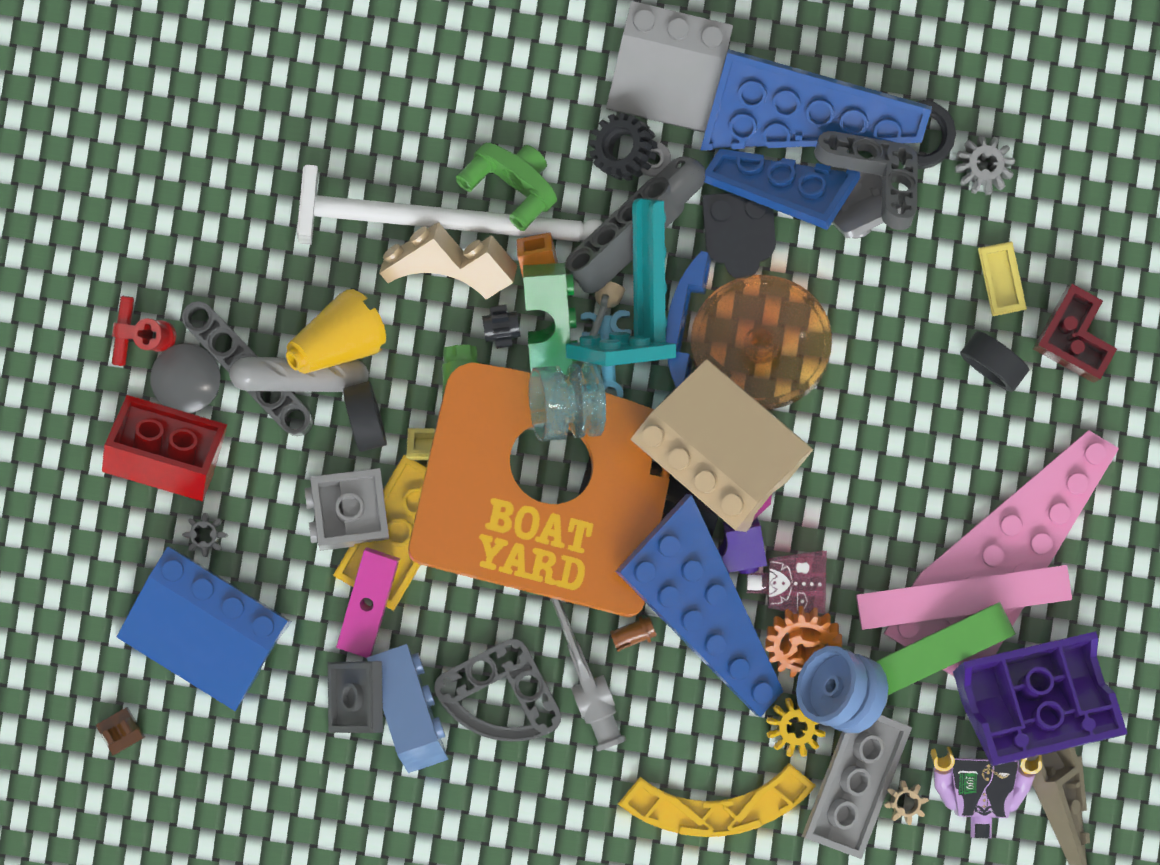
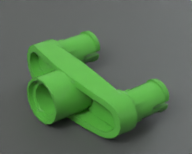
M483 143L474 152L472 161L456 176L459 186L465 191L471 192L488 173H494L527 198L509 216L511 223L520 231H525L542 212H548L557 202L554 190L540 175L546 169L547 162L542 154L530 145H524L516 154H513L495 144Z

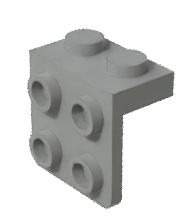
M860 172V180L832 222L845 238L858 239L864 237L871 232L872 228L884 223L881 216L882 175ZM897 204L895 207L899 214H901L902 204Z

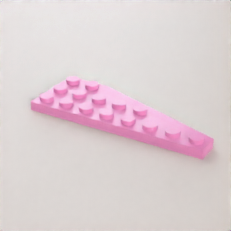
M1090 430L1086 431L1045 468L1027 481L1025 485L973 527L965 536L920 572L911 587L1048 568L1119 448ZM1024 607L1004 610L1012 626ZM973 614L887 626L883 634L906 647ZM1003 641L942 670L954 677L953 671L962 662L995 655Z

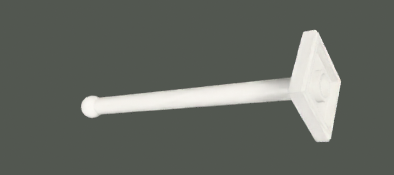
M305 165V167L303 166L297 238L300 244L312 245L314 216L431 227L439 222L444 229L523 237L551 232L552 239L575 242L584 241L603 222L598 219H589L582 223L576 220L537 217L525 231H520L511 223L509 219L510 214L317 195L318 166Z

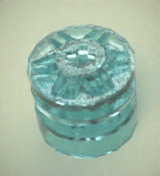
M583 363L581 368L578 364H569L566 370V377H564L563 371L559 366L532 368L529 379V406L533 429L539 441L565 439L568 434L569 425L575 438H583L586 432L591 437L602 435L606 422V395L603 379L596 364Z

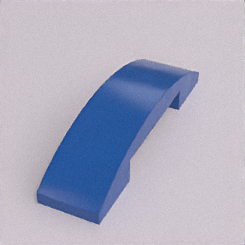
M701 251L684 272L673 295L668 313L666 342L676 344V358L667 360L676 388L690 376L693 361L690 355L680 351L691 293H706L711 258L709 253Z

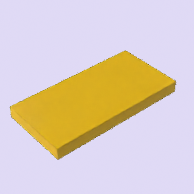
M405 454L383 489L389 540L354 544V547H349L333 574L334 577L354 587L362 555L366 547L400 558L386 605L387 608L393 611L421 566L413 562L409 557L408 545L426 467L415 460L406 458Z

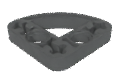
M517 639L506 640L443 673L435 682L434 690L436 696L446 711L462 726L486 738L512 742L531 740L553 732L561 722L560 709L526 645ZM508 645H512L514 649L520 647L523 651V654L519 656L520 663L514 665L512 661H507L501 665L505 672L498 674L497 665L489 655L496 652L497 658H500L507 654L506 647ZM478 661H486L492 668V675L483 682L476 680L471 672L473 665ZM465 668L467 679L474 685V688L468 691L466 684L456 689L458 694L456 697L452 698L449 693L443 695L441 692V688L445 686L443 680L449 677L453 682L462 678L458 671ZM525 676H533L539 681V690L533 696H525L520 692L519 682ZM507 677L531 725L506 727L491 724L471 714L458 701ZM545 693L549 700L543 701L542 704L546 711L553 710L556 716L551 719L553 725L547 727L544 723L538 725L536 718L540 714L536 705L529 710L526 702L535 701Z

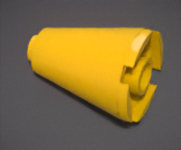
M354 289L343 291L287 344L286 359L291 368L306 374L372 356L382 350L380 348L381 345L386 343L385 327L376 308L374 307L369 310L363 301L368 298Z

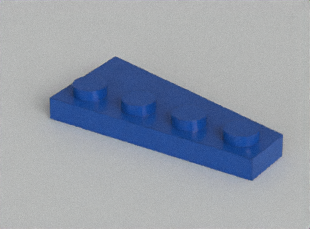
M719 149L705 170V183L826 230H828L860 180V171L849 169L846 172L832 170L831 166L816 163L815 167L796 164V160L782 158L781 161L764 159V156L760 154Z

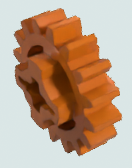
M799 606L797 614H793L792 611L786 609L785 619L778 616L774 617V626H768L767 638L765 639V649L769 652L770 663L777 662V670L779 672L784 671L786 668L790 669V677L792 678L796 676L797 672H801L804 663L815 651L825 647V644H827L826 646L842 647V634H839V624L830 622L829 613L819 617L818 608L816 607L810 613H805L804 607Z

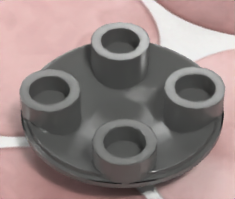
M178 344L159 355L152 367L150 381L155 397L163 406L193 413L205 408L217 397L221 376L216 360L208 351L193 344Z

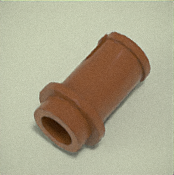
M639 616V620L610 630L618 652L645 640L648 643L652 642L651 638L657 636L649 616L646 618Z

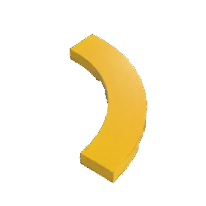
M788 763L770 781L744 795L716 801H700L669 794L639 777L618 802V805L644 822L667 831L689 836L720 837L740 834L774 821L803 801L816 785Z

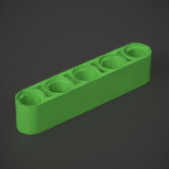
M998 602L878 659L876 662L881 665L886 673L889 688L888 695L1002 642L1016 633L1001 602Z

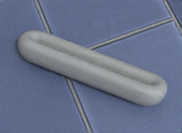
M243 357L233 363L229 376L235 387L244 391L343 392L345 387L367 382L369 372L364 363L358 359L303 374L291 368L286 357Z

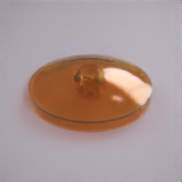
M752 275L726 283L705 300L698 310L692 326L691 351L695 368L697 369L708 359L767 410L787 406L806 396L822 379L831 357L832 332L825 310L818 300L805 288L793 281L777 276Z

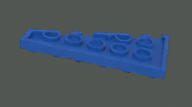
M728 49L700 150L730 147L731 149H745V147L767 146L768 148L814 147L819 136L827 131L901 144L922 143L932 106Z
M686 494L615 572L756 716L761 717L784 690L692 495Z

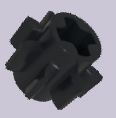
M506 304L490 307L491 315L482 316L486 342L495 341L496 349L512 347V338L521 337L517 311L508 312Z

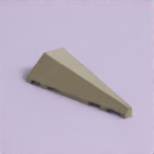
M1075 747L1043 754L1042 768L1035 774L1032 785L1068 864L1087 865L1085 844L1090 843V833L1084 832L1082 812L1087 810L1082 756L1076 754ZM1038 756L1027 758V760L1033 761L1037 759Z

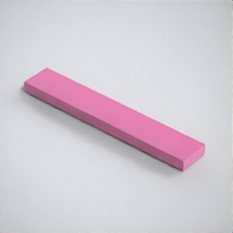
M1067 565L858 594L856 595L860 627L861 630L975 614L998 602H1001L1005 610L1072 600L1068 567Z

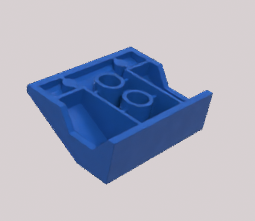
M167 547L145 582L116 637L236 711L259 675L264 662L275 644L292 621L175 548Z

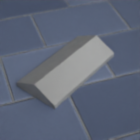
M881 715L870 728L860 733L842 732L801 837L862 859L912 727Z

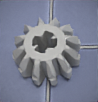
M980 135L977 138V146L968 140L964 144L967 152L959 151L956 155V158L964 163L957 165L955 172L967 174L960 180L962 186L966 185L970 180L974 183L971 193L976 194L980 186L983 185L985 195H991L993 191L992 184L998 190H1002L1005 187L1002 178L1011 179L1014 175L1011 170L1005 167L1012 166L1015 163V159L1003 157L1010 150V147L1005 145L998 150L996 146L999 138L993 137L989 145H987L984 135ZM981 161H991L992 165L989 170L984 169L981 171L978 169L977 166Z

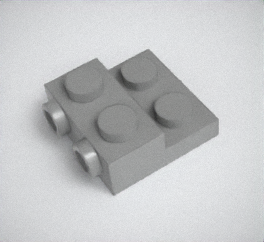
M380 468L310 477L311 487L304 488L307 509L314 508L315 522H309L311 543L318 542L319 551L354 547V544L389 540Z

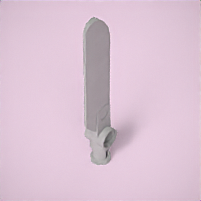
M551 598L568 642L567 646L580 684L571 687L582 718H584L586 724H591L598 743L595 746L598 752L620 744L627 739L625 735L620 734L615 722V703L604 675L596 678L593 677L579 642L575 639L561 600Z

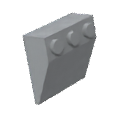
M631 1L606 109L705 133L722 74L733 25Z

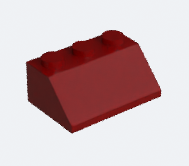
M126 395L104 444L102 472L203 502L214 475L227 424Z

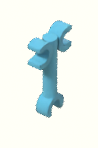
M619 310L613 316L604 315L598 331L601 340L609 339V333L627 332L631 335L630 329L621 330L616 325L618 319L630 317V312ZM591 312L581 314V320L595 322L597 317L596 314ZM582 332V336L590 335V332ZM615 365L601 366L602 384L598 387V390L604 392L607 388H613L617 396L623 398V389L616 382Z

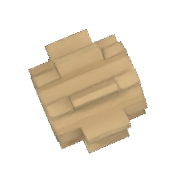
M901 780L899 790L887 789L892 797L891 801L885 802L883 806L893 808L894 812L891 816L893 821L904 816L905 822L911 825L913 815L925 816L920 807L921 804L929 800L928 798L918 796L921 787L919 784L914 785L909 790L906 782ZM903 793H906L908 797L915 801L913 808L908 812H905L904 808L897 806V800Z

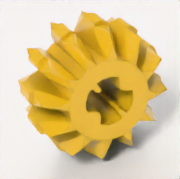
M786 698L785 705L788 711L784 712L778 705L773 706L774 712L780 715V718L777 720L767 717L766 722L771 725H777V729L768 731L766 735L768 738L781 737L773 746L776 750L781 749L786 742L788 743L786 756L792 757L795 745H798L799 753L804 757L807 756L804 744L808 743L813 749L817 750L819 745L812 739V736L814 734L819 737H825L826 732L815 729V725L819 723L804 716L798 704L797 709H794L791 698ZM796 717L798 722L805 723V730L800 729L803 734L798 737L793 732H787L786 726L787 724L792 725L789 720Z

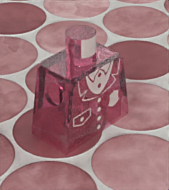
M827 551L769 558L767 573L754 572L747 574V593L767 594V608L784 612L786 609H789L793 614H797L799 606L804 607L805 613H810L816 607L818 608V616L822 617L825 614Z

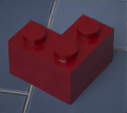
M1074 284L1068 286L1036 341L1033 350L1093 383L1099 381L1117 350L1114 346L1086 332L1103 300Z

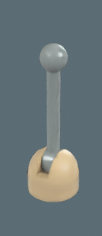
M610 281L602 289L595 292V299L600 305V309L590 335L597 336L606 310L617 306L622 300L625 288Z

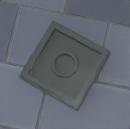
M382 661L328 662L329 733H383Z

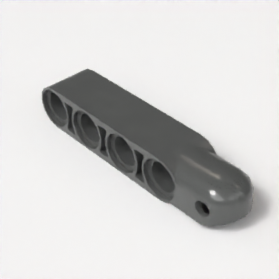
M688 156L672 160L658 175L648 180L570 253L566 259L565 267L573 274V278L584 292L594 293L599 291L633 260L632 204L637 198H648L664 201L666 213L664 225L666 229L683 212L684 204L705 183L704 166L696 159ZM680 163H685L682 167L677 168Z

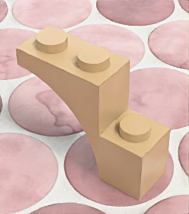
M437 222L428 229L425 226L418 229L405 244L401 246L395 244L390 247L383 255L384 260L379 274L387 283L403 276L418 273L446 275L466 283L485 299H488L514 282L518 265L492 235L483 241L475 240L463 251L443 226Z

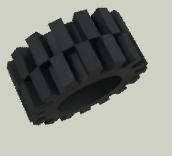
M619 113V117L614 114L609 115V123L602 119L598 123L602 129L598 131L594 128L592 132L597 137L596 140H589V146L595 149L589 151L590 157L595 159L594 165L604 173L621 181L622 178L627 181L633 180L632 175L638 178L641 177L643 173L640 169L643 167L649 170L652 165L647 163L648 159L655 160L657 155L651 151V149L658 148L657 142L652 140L656 137L654 132L644 122L625 113ZM623 135H631L633 138L631 152L624 159H616L613 155L616 141Z

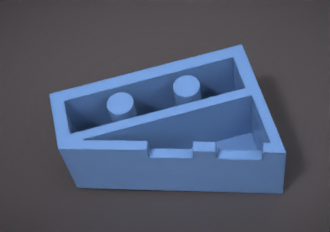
M405 644L367 657V661H382L383 711L397 755L407 772L411 773L448 760L441 738L446 737L439 717L434 718L430 707L435 705L429 685L423 686L420 674L425 673L419 653L412 654L408 645Z

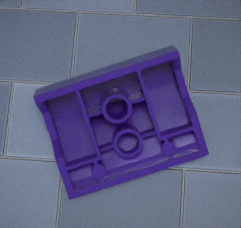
M1096 631L965 661L953 671L964 710L992 767L1128 734L1116 694L1105 683L1097 658L1098 635Z

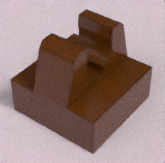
M128 707L96 724L112 756L145 738Z

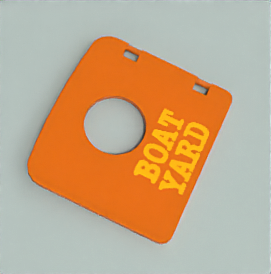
M467 363L459 366L450 374L445 385L408 545L409 557L417 564L625 617L637 615L642 610L645 601L615 571L662 520L670 473L662 468L661 477L651 475L650 469L653 459L630 440L654 409L603 391L539 374L480 363ZM541 424L559 425L574 432L586 445L592 464L591 476L585 490L576 498L560 504L543 503L528 496L516 483L510 467L511 450L519 435L531 427Z

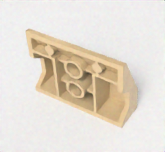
M708 359L652 411L630 439L735 531L743 532L749 530L755 514L771 494L788 482L814 450Z

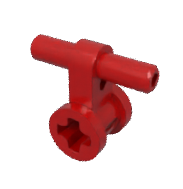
M121 296L117 323H113L112 337H115L112 364L117 366L126 365L129 339H133L136 346L143 350L163 352L169 349L176 341L175 328L167 321L149 318L140 320L136 325H131L134 298ZM153 332H156L155 339H153Z

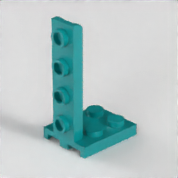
M637 198L632 204L634 336H630V333L627 332L609 333V339L602 340L600 336H581L580 342L566 344V358L601 366L676 358V344L666 342L665 294L667 284L665 281L666 247L664 225L666 213L664 201Z

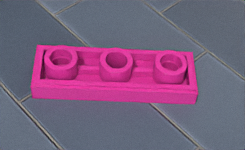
M368 547L365 548L336 648L365 658L372 656L400 558ZM364 598L371 599L373 606L367 605Z

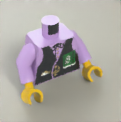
M947 747L948 753L942 758H938L936 750L932 749L930 754L934 763L935 789L945 806L950 810H954L955 815L971 817L970 837L992 838V817L1008 818L1010 812L1017 810L1030 791L1035 774L1042 768V755H1039L1033 761H1029L1027 758L1020 760V766L1019 761H1014L992 767L988 759L954 758L950 747Z

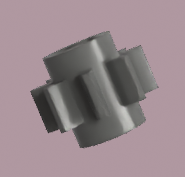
M203 513L202 521L200 522L191 518L188 520L193 527L190 532L182 533V536L191 538L193 542L188 548L189 551H194L201 547L203 557H208L209 548L222 551V547L218 544L220 538L228 537L227 533L220 532L218 528L222 524V519L219 518L210 523L208 513ZM201 527L213 529L210 532L212 538L210 543L198 541L201 537L199 532Z

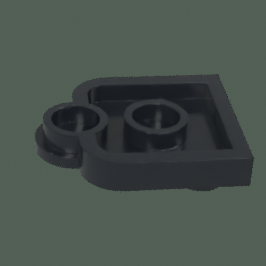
M733 193L702 195L705 247L711 261L716 264L725 265L729 275L735 279L746 280L751 278L758 271L760 262L769 259L776 247L773 209Z

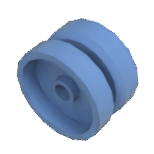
M825 646L815 651L804 663L798 676L796 695L799 708L804 716L825 726H831L845 733H860L870 728L881 716L887 702L889 688L886 673L876 661L860 654H854L839 646Z

